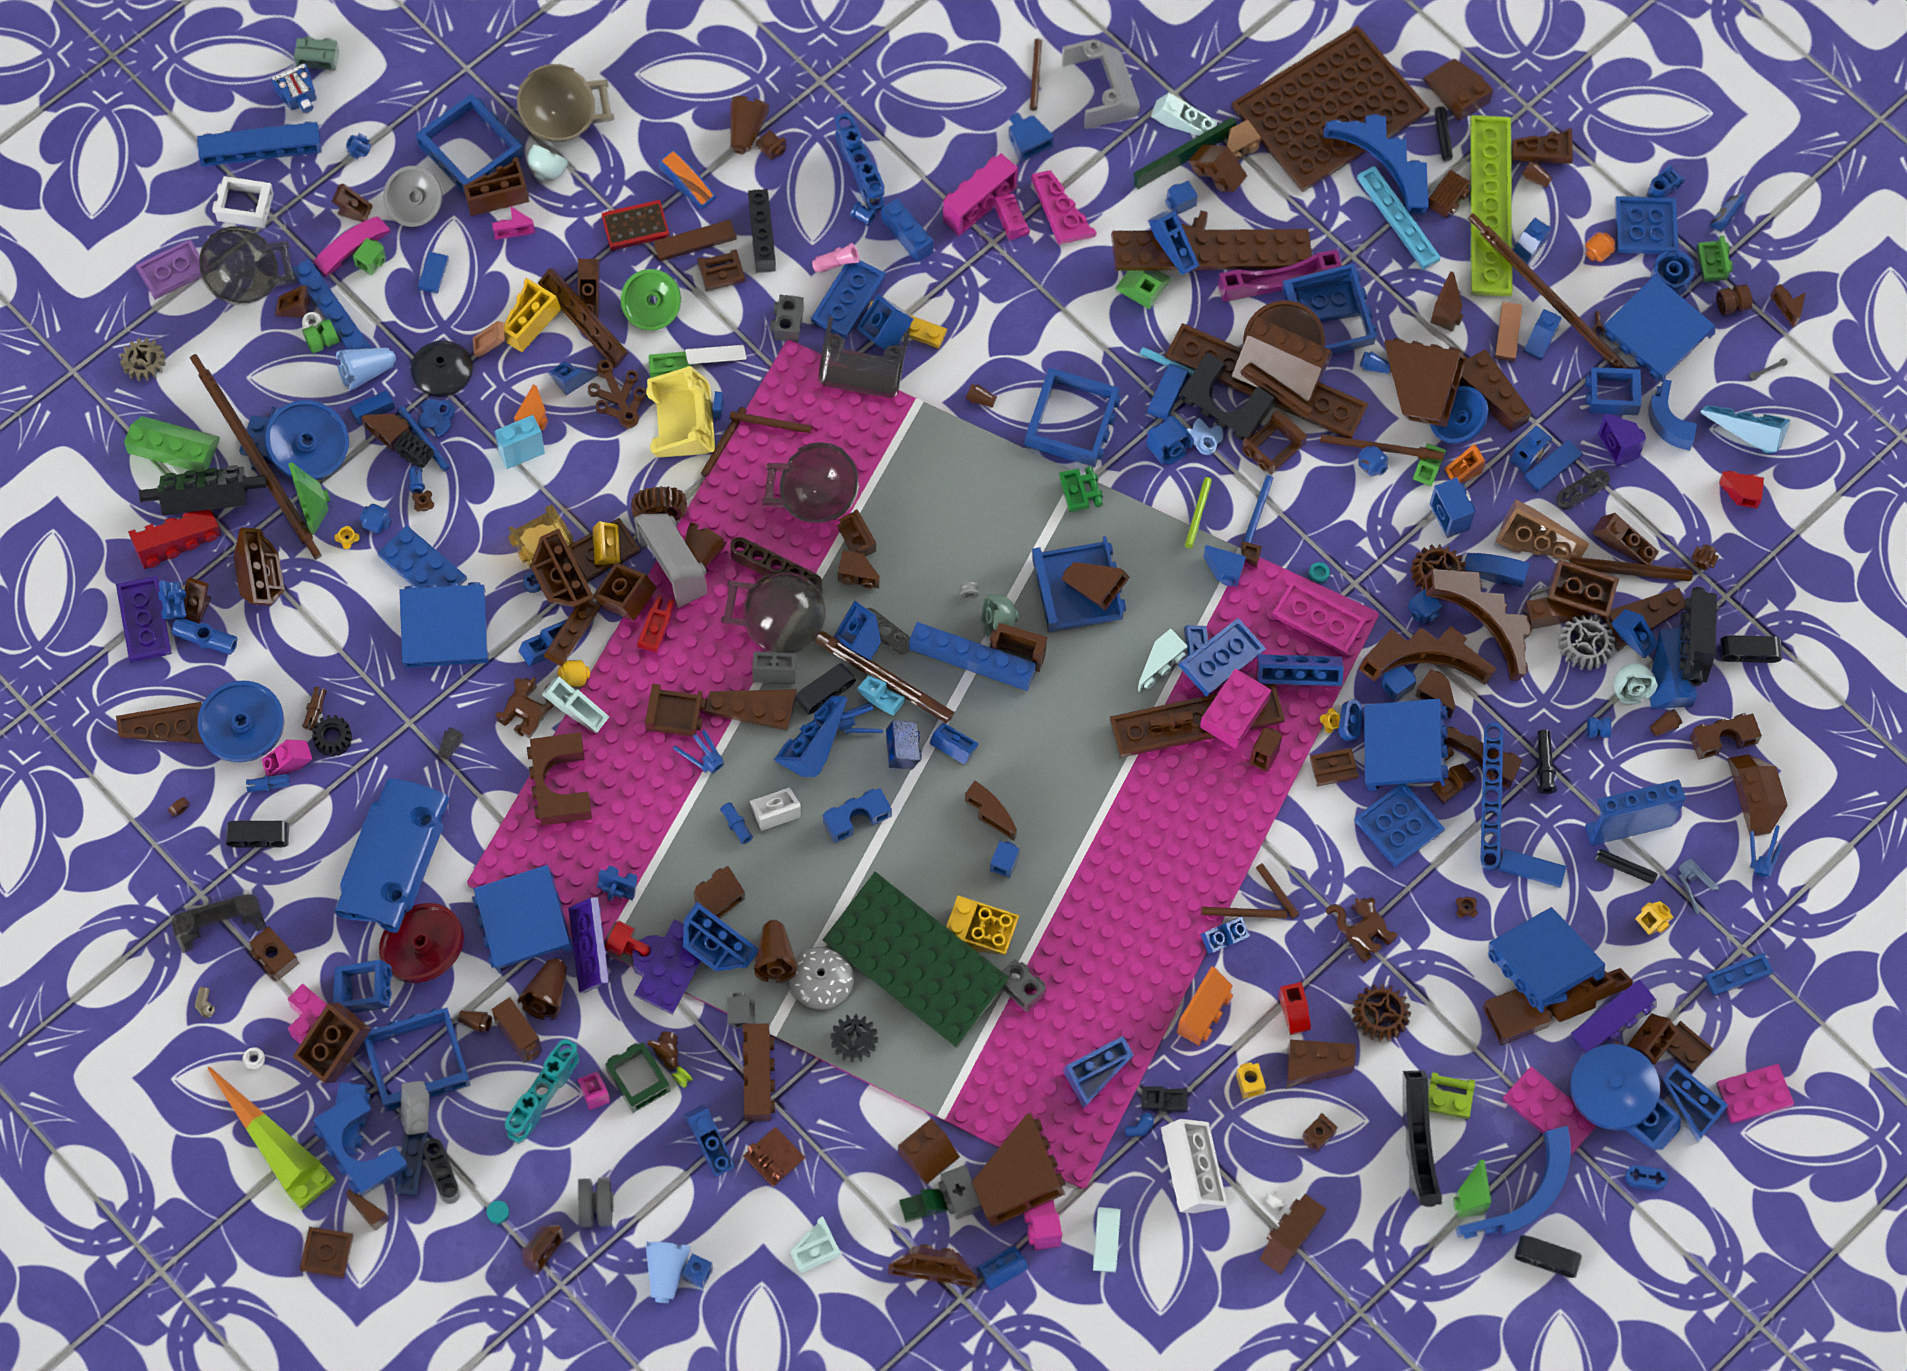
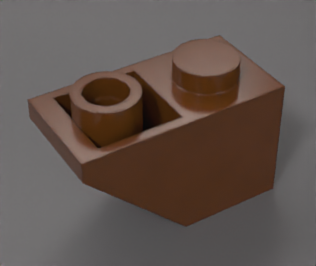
M842 551L838 569V581L845 585L856 584L862 585L866 589H879L880 576L864 554Z

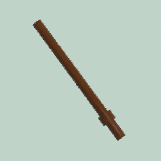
M1321 434L1320 442L1363 449L1367 446H1376L1383 452L1416 456L1422 460L1427 458L1443 460L1444 452L1428 450L1426 447L1412 448Z

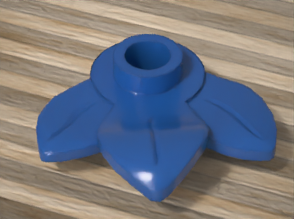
M429 399L424 401L420 405L424 413L419 417L418 426L420 428L433 427L435 435L439 438L451 427L450 419L454 416L455 407L449 400H441L439 402L435 399ZM447 407V410L442 413V408Z

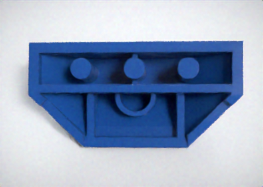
M698 902L695 903L684 919L683 948L714 971L746 968L757 955L758 948Z

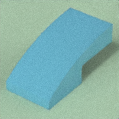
M870 675L857 688V691L869 702L893 716L905 703L904 696L888 690L887 683Z

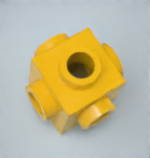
M1658 901L1653 904L1651 902L1647 903L1635 919L1650 935L1658 931L1659 933L1664 932L1670 926L1669 922L1674 917L1670 913L1668 906Z

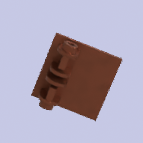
M776 1127L757 1144L752 1143L748 1147L749 1151L743 1155L772 1187L806 1158Z

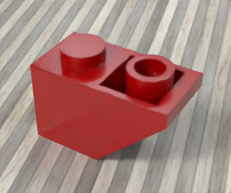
M1723 471L1719 484L1731 499L1739 506L1758 509L1762 500L1764 478L1758 477L1755 474L1745 475L1739 474L1736 471Z
M1302 982L1281 986L1278 996L1289 1034L1293 1035L1310 1031L1311 1023L1308 1002Z

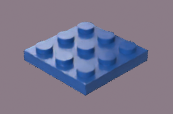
M1616 196L1617 253L1662 254L1666 251H1679L1676 198Z
M1406 783L1396 786L1354 818V822L1395 868L1445 830L1442 824Z

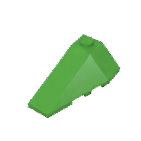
M291 462L288 465L309 531L313 535L329 510L327 502H330L327 489L322 490L321 484Z

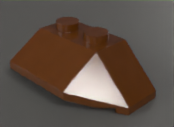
M241 527L233 557L239 595L251 604L271 606L285 591L279 553L271 542L263 536L264 533L261 529Z
M560 529L541 536L531 563V569L547 601L577 607L593 600L594 596Z
M1749 754L1728 758L1749 835L1750 831H1754V836L1770 834L1788 806L1777 767Z
M921 1244L919 1247L914 1246L891 1262L888 1267V1274L977 1288V1276L962 1256L951 1248L938 1250L926 1244Z

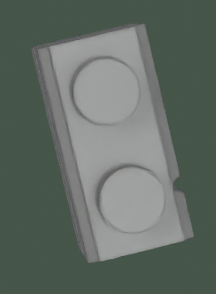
M423 1081L403 1083L401 1087V1123L406 1134L409 1135L428 1131L429 1093Z

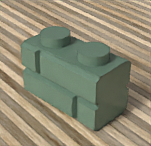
M309 36L297 38L294 54L296 67L306 63L307 68L336 70L339 55L337 41L331 38L317 40Z

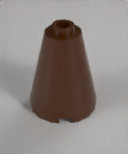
M746 96L732 97L730 102V147L734 149L735 153L745 154V152L750 151L769 113V105L759 99H754V102L749 101Z
M691 522L684 541L698 564L702 563L706 569L726 546L727 542L707 528L697 529L699 525Z
M770 920L762 928L754 973L758 979L764 982H768V979H775L776 983L788 981L795 977L798 965L784 924L777 920Z
M558 958L549 959L521 992L517 1002L518 1004L522 1003V1010L541 1020H544L545 1017H551L550 1020L558 1017L567 974V966L564 961Z

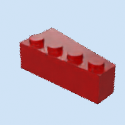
M211 510L188 512L183 514L181 519L169 518L162 525L156 527L150 524L145 526V530L136 532L135 529L128 531L144 569L156 567L164 560L174 559L180 553L194 550L200 544L214 541L221 535Z

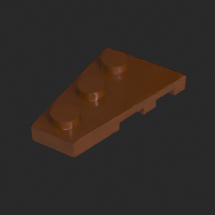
M1572 128L1565 129V132L1556 134L1554 131L1549 132L1546 136L1537 137L1534 135L1512 140V160L1572 164Z

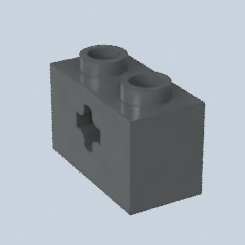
M966 1165L941 1173V1181L938 1182L942 1195H947L949 1201L946 1202L950 1215L954 1214L956 1220L981 1211L982 1205ZM955 1190H959L960 1193L963 1192L962 1196L959 1197L958 1193L955 1194Z

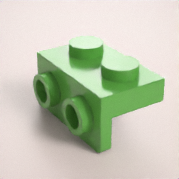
M1720 236L1718 241L1698 243L1697 252L1703 282L1727 280L1730 272L1733 271V263L1728 258L1729 244L1725 242V237Z

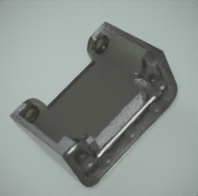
M250 889L242 890L177 910L172 920V927L182 953L193 950L194 940L201 937L199 927L241 915L243 925L252 924L256 931L266 929L267 925L257 893Z

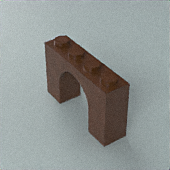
M581 732L530 739L527 755L528 760L532 759L533 766L529 767L530 779H535V786H531L533 799H537L538 806H534L535 819H540L541 826L592 819L588 791L558 794L551 791L545 784L546 774L553 766L564 762L585 760Z

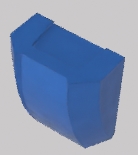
M1658 1098L1655 1109L1645 1121L1625 1130L1653 1150H1663L1679 1132L1682 1118L1662 1099Z

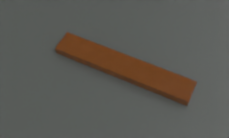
M548 268L538 284L557 296L560 308L602 356L612 363L613 368L618 367L629 352L553 268Z

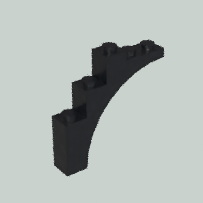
M1425 1070L1403 1071V1122L1406 1128V1155L1409 1160V1187L1412 1195H1416L1419 1205L1434 1207L1435 1205L1442 1204V1195L1436 1176L1431 1142L1428 1077Z

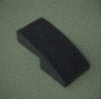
M1164 1086L1142 1087L1141 1108L1163 1112H1188V1089H1165Z

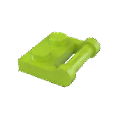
M1432 1072L1428 1090L1429 1112L1469 1120L1475 1080H1460L1439 1076V1073ZM1440 1084L1466 1089V1095L1437 1090L1436 1086Z

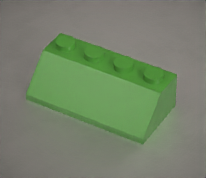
M141 416L131 424L124 444L128 454L199 472L209 468L220 437Z

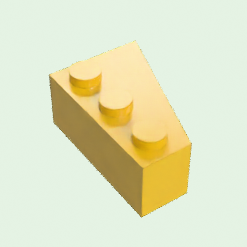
M525 278L523 289L517 295V302L514 308L510 310L504 323V336L507 344L520 352H523L561 310L557 296L528 278Z

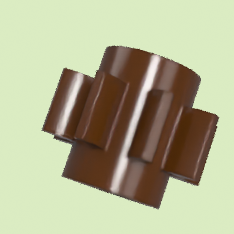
M1704 544L1701 548L1696 547L1691 559L1695 560L1694 565L1697 568L1708 570L1709 567L1714 568L1719 556L1715 555L1717 551L1714 547Z

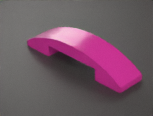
M378 216L363 221L330 243L315 258L313 263L327 277L342 266L341 262L356 252L366 238L378 241L391 231Z

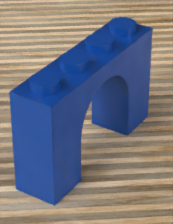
M358 1091L314 1118L315 1126L312 1129L319 1139L323 1137L326 1142L324 1147L329 1156L336 1157L339 1162L336 1166L342 1175L347 1174L350 1182L348 1184L354 1194L359 1193L363 1197L406 1170L407 1163L396 1146L369 1161L355 1160L345 1152L342 1146L345 1132L352 1125L371 1114L370 1106L361 1092Z

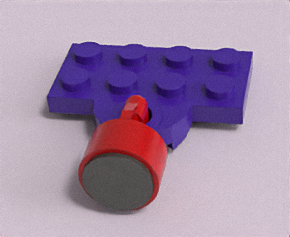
M674 919L665 937L650 935L637 941L632 938L635 928L620 920L618 922L615 921L604 942L606 951L620 958L623 953L632 957L634 969L643 976L634 996L673 1015L701 963V960L683 948L684 924Z

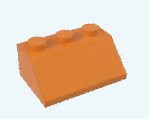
M1211 966L1178 1024L1177 1034L1200 1046L1203 1040H1208L1213 1031L1210 1027L1213 1022L1216 1024L1219 1022L1223 1014L1221 1011L1224 1004L1228 1006L1234 996L1231 993L1233 985L1215 967Z

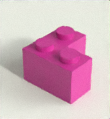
M303 983L287 998L290 1007L300 1015L288 1028L291 1037L299 1044H301L327 1005Z
M1054 1200L1023 1213L1025 1223H1029L1027 1231L1029 1245L1033 1244L1034 1251L1061 1246L1063 1234L1059 1213H1056Z

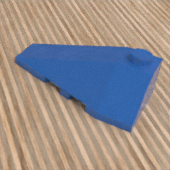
M1681 628L1659 630L1658 645L1656 646L1652 673L1658 686L1655 693L1649 698L1651 709L1692 707L1697 698L1696 686H1692L1689 680L1682 679V670H1678L1679 660L1682 655H1679L1680 643L1683 642V640L1679 639Z

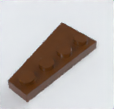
M1678 587L1612 609L1608 618L1601 616L1604 623L1608 625L1607 630H1612L1611 637H1615L1614 645L1617 652L1622 650L1627 644L1620 639L1612 622L1625 609L1641 614L1652 631L1657 625L1666 622L1683 611L1685 599Z
M797 689L709 691L705 714L788 731Z
M196 702L117 715L116 721L119 738L204 744L198 730V714L202 703Z

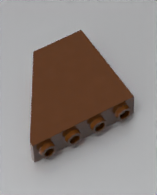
M1393 338V340L1385 339L1384 344L1402 414L1409 421L1447 427L1467 358L1460 349L1455 347L1444 349L1436 344L1426 346L1418 341L1407 343L1399 338Z
M1031 1112L1024 1116L972 1181L985 1216L992 1227L1065 1195L1062 1186L1066 1185L1062 1174H1057L1055 1169L1058 1167V1163L1053 1154L1049 1155L1048 1149L1051 1146L1047 1137H1042L1041 1131L1044 1129L1039 1118L1034 1119Z

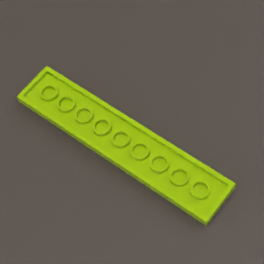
M1471 115L1470 215L1474 213L1486 226H1490L1512 249L1511 117ZM1470 222L1471 295L1511 297L1512 265L1480 235L1481 232Z

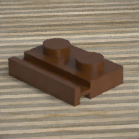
M1352 748L1310 755L1309 759L1317 787L1355 780L1359 777Z
M1679 1021L1675 1027L1680 1033L1667 1048L1666 1052L1693 1073L1714 1049L1682 1021Z

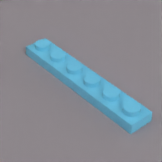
M1373 166L1358 174V181L1422 270L1439 262L1441 257L1377 168Z

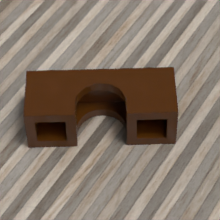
M1742 713L1735 716L1734 719H1720L1708 726L1706 724L1698 725L1694 728L1690 739L1698 760L1719 754L1722 748L1721 737L1732 738L1737 748L1741 749L1758 744L1762 734L1754 714L1746 715Z

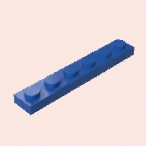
M310 259L291 268L299 283L307 287L309 297L323 317L330 319L338 338L346 349L372 348Z

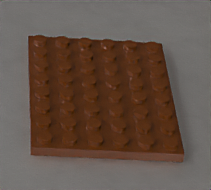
M1358 25L1231 102L1232 109L1243 122L1249 120L1260 135V142L1302 192L1368 152L1353 143L1323 137V129L1327 121H1360V123H1363L1365 117L1371 114L1386 116V135L1388 139L1424 117L1430 111L1425 102Z

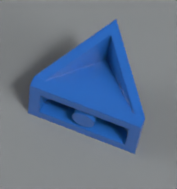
M566 361L548 371L551 378L566 396L598 376L597 373L577 368Z

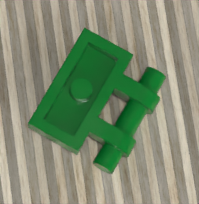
M1093 467L1085 469L1086 475H1081L1079 468L1059 473L1069 513L1088 509L1089 500L1094 501L1095 507L1103 505V494L1098 488V477L1094 473ZM1084 484H1089L1091 491L1086 492Z

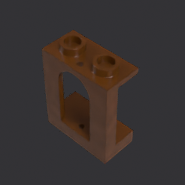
M1277 409L1272 413L1271 420L1249 440L1246 438L1243 440L1242 449L1248 458H1253L1258 463L1260 469L1272 475L1306 444L1307 435ZM1278 430L1292 443L1273 460H1270L1258 447Z

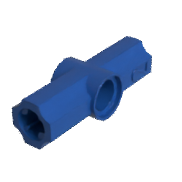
M178 618L175 620L171 632L173 636L197 643L203 649L211 648L229 655L234 653L237 647L238 638L236 636L213 629L207 623L198 624ZM203 634H209L206 638H200Z

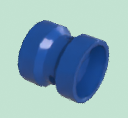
M1588 717V738H1596L1597 736L1610 738L1611 718L1603 717L1602 719H1597L1596 717Z

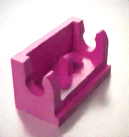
M1008 194L996 197L995 209L1009 241L1029 235L1030 230L1023 218L1015 195Z

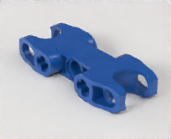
M847 112L837 115L835 118V126L837 128L835 139L840 152L853 172L858 183L860 195L867 208L879 211L885 206L883 197L885 186L880 173L866 151L861 140V133L853 117ZM842 119H847L851 124L849 127L845 126L842 128L839 122ZM878 197L881 203L877 206L871 205L869 202L871 198L875 199Z

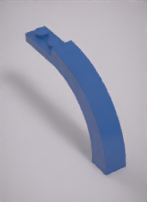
M1568 1126L1548 1130L1543 1133L1546 1146L1545 1172L1537 1191L1526 1204L1502 1216L1458 1226L1456 1228L1457 1236H1464L1465 1239L1477 1237L1478 1232L1485 1231L1486 1234L1498 1232V1227H1501L1502 1234L1506 1235L1527 1226L1542 1215L1559 1195L1568 1174L1571 1157Z

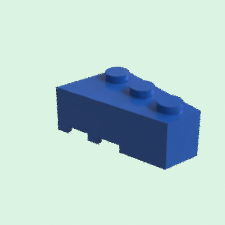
M1675 1063L1661 1081L1662 1087L1699 1142L1726 1111L1728 1104L1678 1063Z

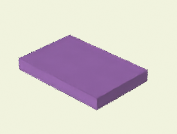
M190 239L136 265L138 273L154 300L209 273L207 266Z

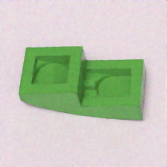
M1428 443L1425 446L1428 450L1444 452V455L1446 453L1445 449ZM1420 459L1412 480L1432 487L1442 460Z

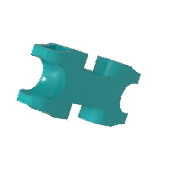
M566 1038L557 1044L544 1062L543 1069L526 1094H523L518 1099L506 1118L505 1129L508 1130L507 1136L517 1144L524 1142L541 1119L544 1109L558 1089L565 1085L578 1065L579 1054L577 1053V1045ZM565 1045H568L572 1048V1050L570 1048H566L560 1052L561 1047ZM539 1088L548 1089L546 1094L540 1095L537 1093ZM525 1130V1133L521 1137H516L513 1135H518Z

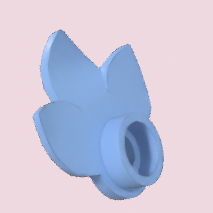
M1200 418L1195 421L1192 429H1187L1194 438L1193 445L1204 455L1213 454L1217 444L1223 439V430L1220 425L1209 429Z

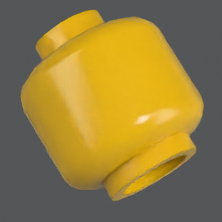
M567 660L562 667H558V677L563 679L572 688L583 687L587 679L590 678L589 666H585L582 660Z

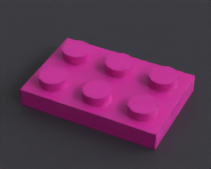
M1779 1064L1716 1082L1721 1099L1728 1104L1726 1112L1731 1124L1794 1105Z

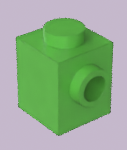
M366 238L353 255L355 266L373 275L376 269L384 264L386 256L384 247L380 242Z

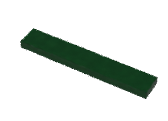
M1231 117L1134 172V186L1140 189L1189 161L1202 145H1217L1229 138L1231 128L1237 125V121Z

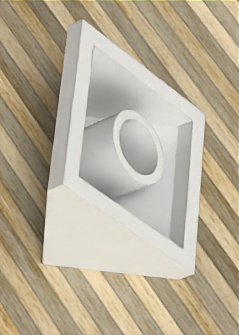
M790 787L749 801L760 831L801 818L800 803Z

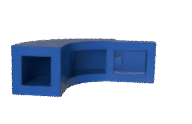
M1664 379L1662 385L1657 386L1656 393L1652 395L1649 402L1648 415L1650 423L1655 432L1670 445L1691 450L1697 423L1681 420L1671 412L1668 398L1672 381Z

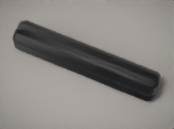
M1438 106L1435 108V118L1441 157L1443 161L1452 160L1453 152L1446 108Z
M1599 849L1595 860L1650 884H1653L1656 880V872L1605 850Z

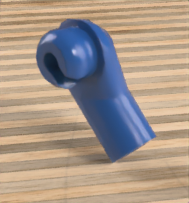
M1143 1113L1136 1126H1125V1137L1145 1136L1154 1124L1152 1115L1150 1113Z

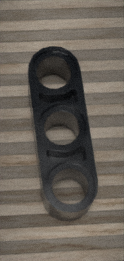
M1727 635L1720 638L1722 661L1777 663L1782 660L1781 639L1779 637Z
M839 663L796 694L795 700L808 715H811L831 696H839L856 682V678L844 663Z
M230 821L227 823L226 845L235 848L287 847L289 844L290 824L286 821Z
M429 1139L424 1144L423 1151L440 1197L447 1204L455 1203L460 1197V1190L443 1144L438 1139ZM432 1148L440 1149L436 1155H430L429 1151ZM444 1167L447 1169L444 1175L436 1174L439 1168ZM452 1187L455 1189L451 1195L444 1194L446 1188Z
M1521 1235L1514 1258L1520 1262L1568 1278H1576L1582 1255L1576 1251L1531 1236Z

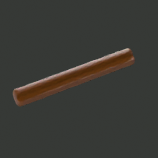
M1246 365L1242 369V376L1302 417L1308 418L1312 413L1313 409L1251 366Z

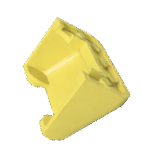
M691 366L647 379V396L657 404L659 437H654L652 443H650L651 452L659 458L702 455L714 452L712 400L708 380Z

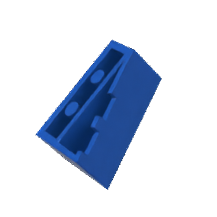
M1124 1036L1064 1067L1063 1072L1083 1109L1133 1057V1053Z

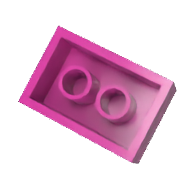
M1234 669L1203 715L1200 728L1237 749L1269 701L1271 689Z

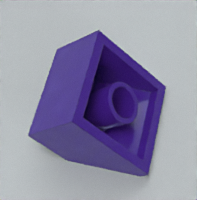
M1610 414L1604 415L1598 435L1616 466L1619 467L1638 459L1646 441L1644 431L1639 429L1635 422Z

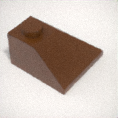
M1450 271L1435 303L1430 323L1453 332L1456 325L1460 326L1464 315L1461 314L1463 305L1455 274Z

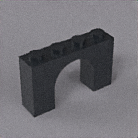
M1207 352L1180 392L1184 396L1183 401L1192 407L1194 404L1201 407L1199 412L1208 418L1211 415L1217 418L1216 423L1224 429L1229 426L1235 430L1233 435L1242 441L1244 438L1249 440L1266 418L1277 399L1257 386L1241 409L1234 412L1220 411L1214 404L1212 393L1216 382L1227 368V365Z

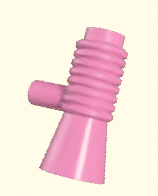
M851 243L844 248L837 247L834 252L816 257L812 261V265L816 272H824L840 267L843 264L858 263L859 254L856 246Z

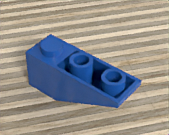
M702 1105L684 1114L687 1124L714 1176L718 1177L735 1168L708 1108Z

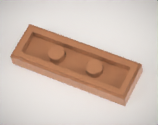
M1502 302L1495 359L1515 361L1522 313V305Z

